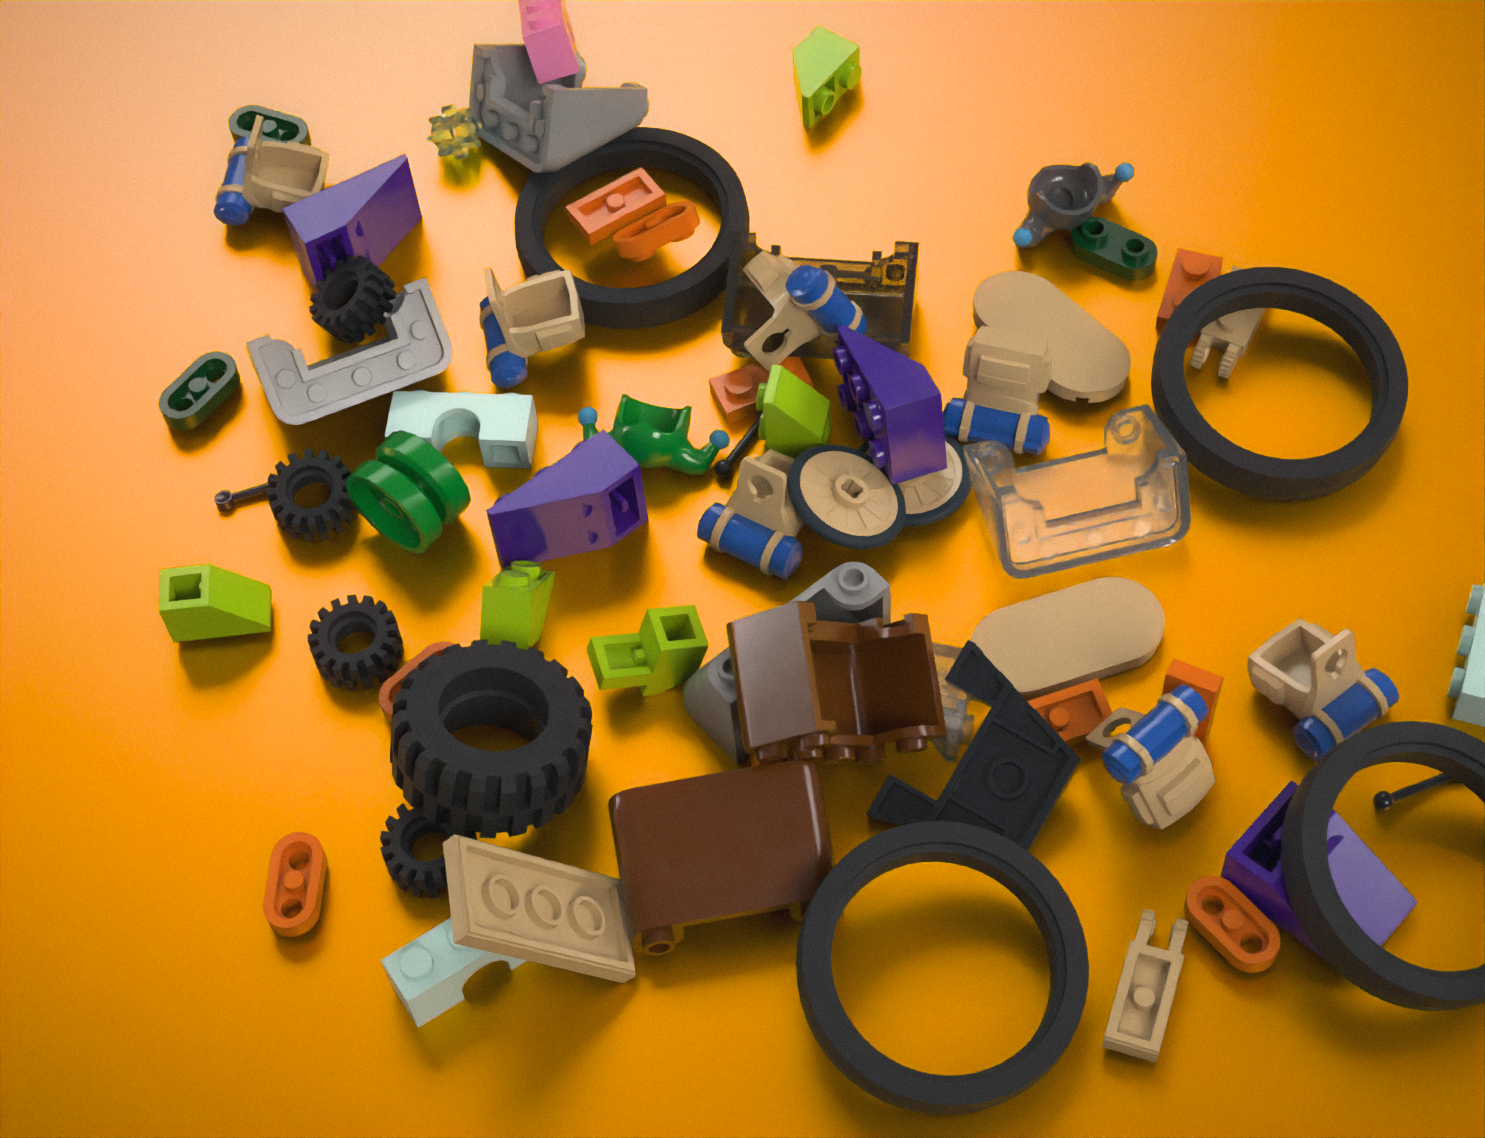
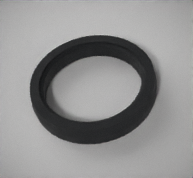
M635 127L554 173L533 172L518 198L514 220L516 249L526 277L529 278L555 270L564 271L546 250L543 236L549 215L561 198L570 190L587 179L608 171L631 167L657 168L677 173L692 180L712 197L722 216L718 236L710 250L698 263L682 274L658 284L637 288H612L595 285L573 276L584 313V323L611 329L650 328L680 320L707 306L730 285L740 270L746 256L750 225L748 205L741 181L731 165L713 148L693 137L672 130Z
M1254 267L1232 271L1207 281L1192 291L1176 307L1162 330L1156 345L1152 364L1151 393L1155 412L1166 436L1176 450L1197 470L1221 485L1243 494L1271 500L1294 501L1322 497L1337 492L1362 478L1375 466L1392 444L1402 422L1408 397V375L1403 353L1392 331L1381 316L1359 296L1347 288L1313 273L1283 267ZM1254 308H1275L1305 315L1336 332L1352 347L1360 358L1368 374L1372 389L1373 400L1370 421L1353 441L1334 452L1318 457L1281 459L1246 450L1218 433L1197 410L1185 382L1183 366L1185 350L1204 327L1216 319L1236 311Z
M1402 721L1378 725L1349 737L1325 753L1304 776L1289 802L1284 818L1281 835L1282 873L1288 897L1301 927L1311 943L1337 972L1355 986L1385 1002L1420 1011L1456 1010L1485 1003V964L1478 968L1453 972L1426 969L1394 956L1373 941L1360 928L1343 904L1331 875L1327 854V829L1333 805L1346 782L1356 772L1372 765L1389 762L1424 765L1453 777L1474 792L1485 803V743L1463 731L1445 725L1420 721Z
M949 821L910 823L886 830L859 844L837 863L816 889L802 920L797 943L796 968L800 1002L806 1021L823 1052L839 1071L868 1094L893 1106L917 1113L960 1115L977 1112L1001 1104L1029 1089L1044 1077L1063 1055L1078 1027L1086 1002L1089 981L1087 945L1077 912L1067 893L1051 872L1024 848L995 832L965 823ZM921 862H945L966 866L995 879L1012 892L1027 908L1035 920L1046 945L1051 974L1050 993L1043 1019L1036 1033L1027 1045L1014 1056L992 1068L964 1075L929 1074L903 1066L886 1057L865 1040L854 1027L843 1009L834 985L831 963L832 941L838 919L847 904L865 885L883 873L901 866Z

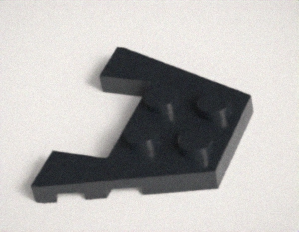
M967 640L947 674L945 681L952 687L990 707V711L937 800L889 774L866 815L874 821L898 826L924 821L965 823L995 832L1030 852L1080 765L1081 758L1014 688L1005 675L992 664L983 651L974 642Z

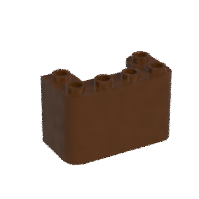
M794 601L734 620L726 625L744 752L756 754L757 762L782 760L790 755L791 760L816 761L824 758L825 764L843 763L856 758L857 765H867L886 761V752L896 749L897 754H912L928 750L927 741L947 736L927 614H906L904 619L883 625L882 618L877 617L855 624L817 620L814 602Z

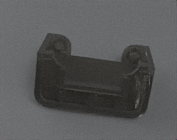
M733 232L721 335L724 345L735 356L754 358L744 347V342L773 316L775 309L743 271L748 262L763 251L756 244V233ZM895 241L893 254L882 258V251H873L872 262L788 257L800 266L811 265L814 268L821 267L824 271L827 270L834 277L837 287L843 294L862 309L863 316L867 321L864 336L909 357L919 286V242ZM771 245V252L766 251L776 257L782 255L780 245ZM787 328L782 333H774L767 337L762 345V351L770 353L777 350L782 345L784 335L789 329ZM822 334L800 345L788 356L834 359L833 348L839 347V345L825 338Z

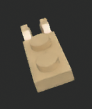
M1233 266L1230 272L1241 270L1242 268ZM1266 308L1236 311L1220 317L1204 327L1200 332V338L1194 349L1190 366L1201 369L1208 359L1211 348L1224 351L1226 353L1222 355L1218 365V376L1228 379L1238 358H1243Z
M1143 909L1135 941L1130 940L1102 1047L1157 1063L1183 964L1184 955L1181 954L1189 921L1177 918L1176 923L1171 928L1168 940L1170 942L1169 950H1164L1148 945L1149 938L1153 936L1157 921L1155 919L1156 912Z

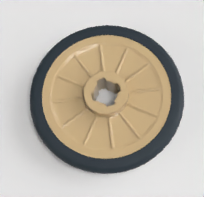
M945 434L947 469L898 483L906 504V517L903 527L930 525L948 517L964 503L970 493L973 483V466L970 457L964 447L948 434ZM867 440L858 450L871 457Z
M821 445L804 451L792 463L787 478V488L791 503L804 523L819 536L842 547L866 550L888 544L901 532L906 517V504L903 493L898 483L892 484L883 467L878 469L875 467L869 455L846 446Z

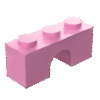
M518 0L522 38L538 84L580 72L578 57L573 45L575 43L573 27L564 0Z

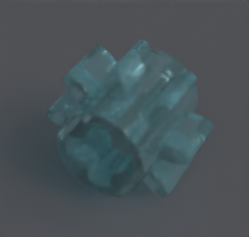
M454 104L444 106L441 110L443 116L438 115L428 119L432 124L431 135L427 137V141H433L439 148L438 156L440 157L450 155L453 152L456 160L467 158V148L481 146L478 136L479 129L483 125L482 123H477L471 116L472 108L470 107L460 109L457 112ZM453 128L456 129L457 136L454 135Z

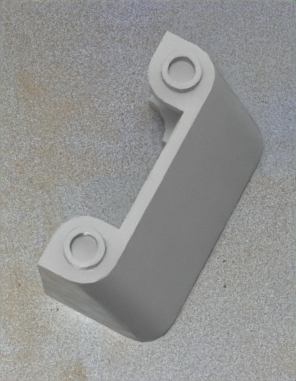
M474 44L469 96V121L476 135L536 173H554L639 126L649 110L648 89L635 82H625L621 87L582 88L587 68L585 60L576 49L580 72L538 84L525 44Z
M425 277L404 285L403 292L397 293L395 299L389 300L394 305L391 312H384L383 317L387 319L384 325L389 336L308 366L301 349H295L287 341L271 339L269 334L247 341L246 350L276 417L285 424H305L433 377L446 370L452 360V344L427 278Z
M847 562L836 567L790 601L814 602L817 620L856 624L877 617L882 618L883 625L891 623L890 584L873 568L860 562ZM727 647L694 672L685 681L682 691L684 707L689 716L738 766L750 757V754L744 752L730 649Z

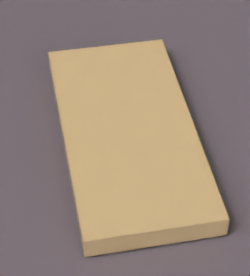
M456 834L443 842L454 944L620 983H625L636 976L620 879Z

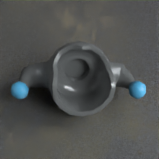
M1085 162L1081 166L1051 165L1042 168L1031 179L1027 189L1029 211L1014 231L1012 239L1015 245L1029 249L1039 244L1055 231H1068L1082 226L1094 214L1098 205L1111 201L1122 183L1128 182L1133 178L1134 167L1129 163L1122 162L1115 168V173L1105 176L1101 175L1096 165Z

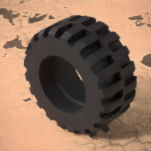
M473 640L471 646L461 647L458 643L443 649L441 656L438 657L434 653L420 662L418 670L413 669L402 681L401 690L396 693L393 703L390 762L392 763V776L395 784L403 790V797L416 810L422 807L423 816L436 825L445 822L450 825V831L466 835L467 831L480 832V838H495L496 833L508 832L509 837L521 835L527 832L528 826L533 825L538 829L553 821L554 813L559 815L565 812L573 803L574 795L580 792L584 782L593 725L591 724L592 710L590 702L584 696V689L574 676L567 678L568 670L555 659L550 662L545 660L543 652L530 646L526 651L516 648V642L504 640L501 641V645L488 644L487 640ZM495 725L519 733L530 743L513 750L486 751L468 746L451 734L470 726Z

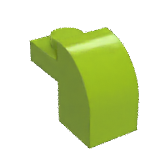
M695 605L647 609L638 633L591 637L587 646V652L599 690L639 686L642 697L665 692L685 682L700 667L709 645Z

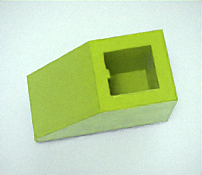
M819 25L793 50L794 83L803 125L811 128L822 115H827L834 107L835 102L847 89L850 90L856 86L862 73L859 45Z
M772 364L768 383L760 382L756 399V410L762 411L758 436L759 439L766 440V452L771 449L796 459L810 448L828 445L831 433L830 400L782 365Z
M513 561L511 566H507L483 586L480 640H487L488 644L501 645L502 640L516 642V648L528 650L529 646L532 647L541 637L554 583L555 571L541 570V564L533 561Z
M211 564L160 569L159 613L173 642L271 632L272 590L270 585Z

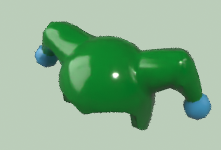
M622 394L616 411L613 429L608 433L640 464L641 468L654 469L664 466L690 475H702L707 472L719 450L726 448L730 443L729 436L725 431L714 430L709 436V443L700 449L695 448L687 438L692 406H686L682 409L660 407L638 401L627 394ZM584 407L578 414L579 423L583 426V440L590 439L599 433L595 425L598 414L592 407Z

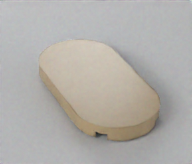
M1006 271L986 278L977 287L972 306L974 324L978 330L983 325L1016 330L1047 339V349L1052 352L1051 379L1047 389L1053 394L1071 401H1076V397L1089 398L1088 403H1095L1111 399L1124 388L1131 367V357L1125 344L1051 282L1028 272Z
M1103 577L995 610L978 623L970 641L974 642L983 651L984 655L1005 675L1025 700H1032L1144 664L1153 656L1161 642L1165 627V615L1159 600L1145 586L1126 578Z

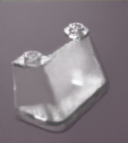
M1148 404L1121 410L1109 418L1104 427V448L1019 468H1015L1012 453L1002 442L987 440L963 446L965 468L996 555L1006 573L1018 579L1035 577L1169 546L1178 542L1186 535L1191 523L1187 454Z

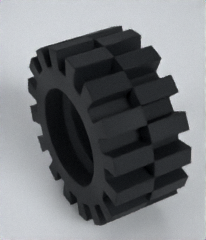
M354 255L347 256L346 263L340 259L335 262L336 269L334 271L328 268L323 273L327 278L324 282L317 281L315 287L319 289V292L311 294L310 301L314 304L309 306L310 313L314 315L311 317L313 321L346 344H353L354 340L358 343L364 341L365 332L370 336L377 332L374 326L377 323L381 325L385 323L387 319L383 317L384 312H391L394 306L389 300L396 298V291L392 289L395 287L394 281L364 256L358 255L356 258Z
M304 449L305 458L299 460L294 452L288 455L290 462L288 466L281 460L275 466L278 476L272 473L269 475L268 483L270 488H266V494L270 508L278 526L283 532L287 529L290 537L297 540L300 533H302L305 542H313L314 534L319 533L321 541L329 540L327 531L333 529L339 535L344 531L342 521L351 524L354 519L352 510L357 511L345 486L347 477L351 472L347 465L343 466L342 459L337 455L330 459L328 451L320 449L317 458L314 457L312 449ZM322 483L331 490L329 499L320 506L302 508L295 503L296 493L306 485Z
M356 594L347 595L348 604L341 606L339 598L331 601L333 607L331 612L324 607L317 612L321 622L312 619L309 626L312 634H308V643L317 669H319L321 676L326 681L330 678L332 686L340 689L343 682H345L348 691H356L357 683L362 682L365 690L374 688L371 679L377 677L381 684L388 679L386 668L395 673L399 667L397 658L403 657L404 651L401 645L403 641L395 616L391 610L388 611L385 603L379 600L375 605L372 596L364 595L362 603H358ZM368 632L374 635L372 644L360 652L347 654L338 650L339 643L353 633Z
M403 803L396 808L399 819L397 820L389 815L385 821L388 831H381L380 840L383 847H380L383 859L393 881L396 880L398 887L404 892L410 887L412 895L422 898L424 890H428L431 899L440 898L439 888L446 886L448 892L444 854L431 861H418L411 855L412 845L420 837L430 833H442L448 838L456 834L477 840L476 832L467 831L466 835L452 832L449 830V824L441 822L439 825H436L425 818L422 807L417 810L415 808L408 810Z

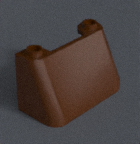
M788 760L622 790L609 799L610 821L633 954L645 953L656 956L669 953L675 948V944L683 939V927L787 908H789L790 915L794 920L802 922L808 904L816 889L827 874L836 866L819 770L816 763L810 760Z

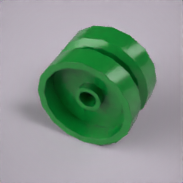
M399 430L392 432L376 448L375 460L363 461L347 477L345 486L357 510L373 528L401 549L414 554L425 553L441 536L443 531L442 524L453 523L468 508L471 497L469 489L460 473L445 456L415 434Z

